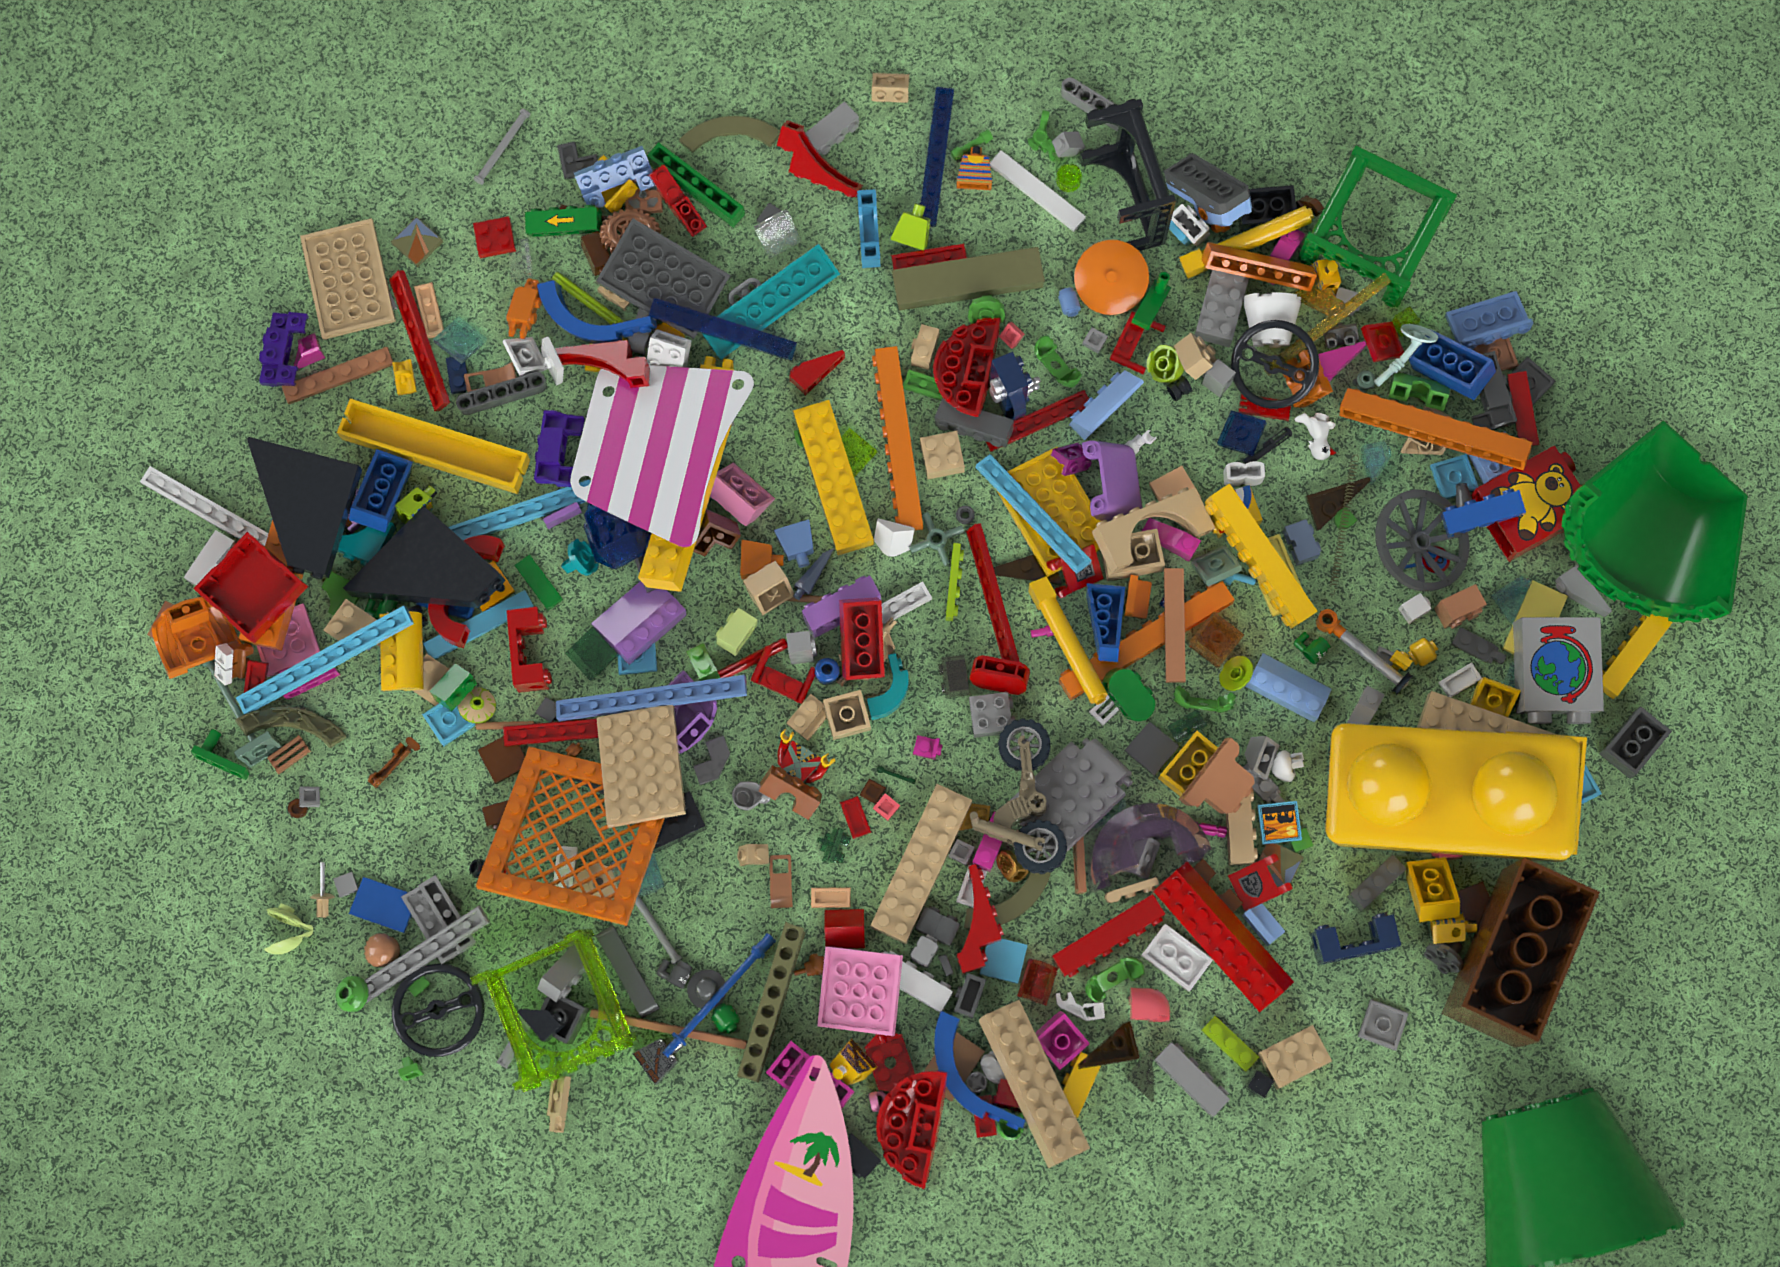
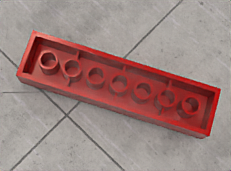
M1188 861L1153 891L1259 1012L1265 1009L1294 983L1291 977Z

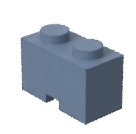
M1306 519L1284 527L1282 532L1287 544H1292L1294 551H1291L1296 566L1318 559L1321 547L1318 541L1315 542L1313 527L1311 524H1308Z

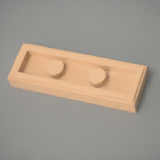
M433 283L415 286L414 289L428 339L445 335Z

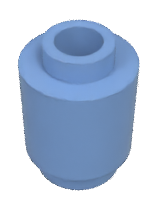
M1065 288L1059 291L1058 298L1063 314L1068 317L1076 316L1081 310L1077 293L1073 288Z

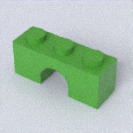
M1397 372L1392 376L1388 397L1407 402L1409 397H1415L1423 400L1425 407L1444 411L1450 388L1436 381Z

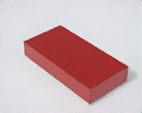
M856 796L840 802L852 838L856 839L870 834L871 830L859 797Z

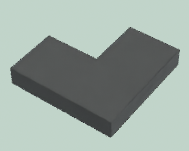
M575 141L557 145L564 180L575 178L574 172L592 166L598 161L597 154L578 157Z

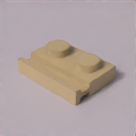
M810 694L786 724L809 741L827 719L823 703Z

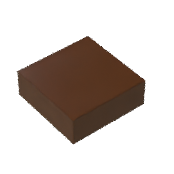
M869 778L860 796L876 805L886 787Z

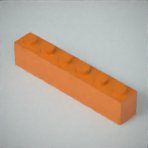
M1207 242L1202 256V262L1207 269L1311 292L1317 277L1313 266L1209 242Z

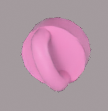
M883 1091L870 1092L868 1095L872 1112H877L881 1107L877 1096H881L884 1100L886 1094Z

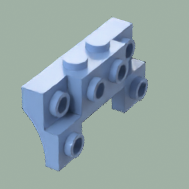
M643 146L622 154H614L610 159L605 161L599 160L592 166L574 172L586 205H595L597 208L603 207L606 204L602 195L603 191L626 183L629 179H636L640 191L655 186L648 176L653 171Z

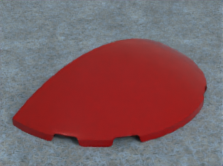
M1000 318L977 319L976 323L968 326L965 324L961 325L953 331L952 336L946 341L943 340L936 352L933 374L939 393L947 403L964 414L979 417L990 384L991 363L996 356Z
M923 1071L912 1076L910 1075L898 1082L884 1098L877 1116V1139L881 1143L886 1162L891 1168H895L902 1175V1179L923 1189L926 1188L942 1118L947 1083V1072Z

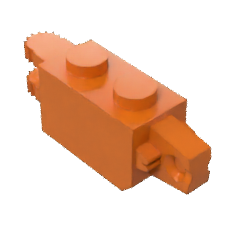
M527 279L524 287L515 289L506 316L510 327L509 337H514L518 328L521 329L520 339H525L528 330L531 331L532 325L536 323V312L542 304L537 287L539 280Z

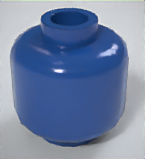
M831 658L819 660L815 666L816 679L825 685H830L837 681L840 675L838 663Z

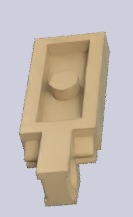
M552 1076L547 1116H550V1132L563 1133L571 1077Z

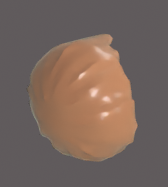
M384 933L371 936L366 941V946L364 947L365 959L374 967L387 966L399 958L400 946L398 941Z

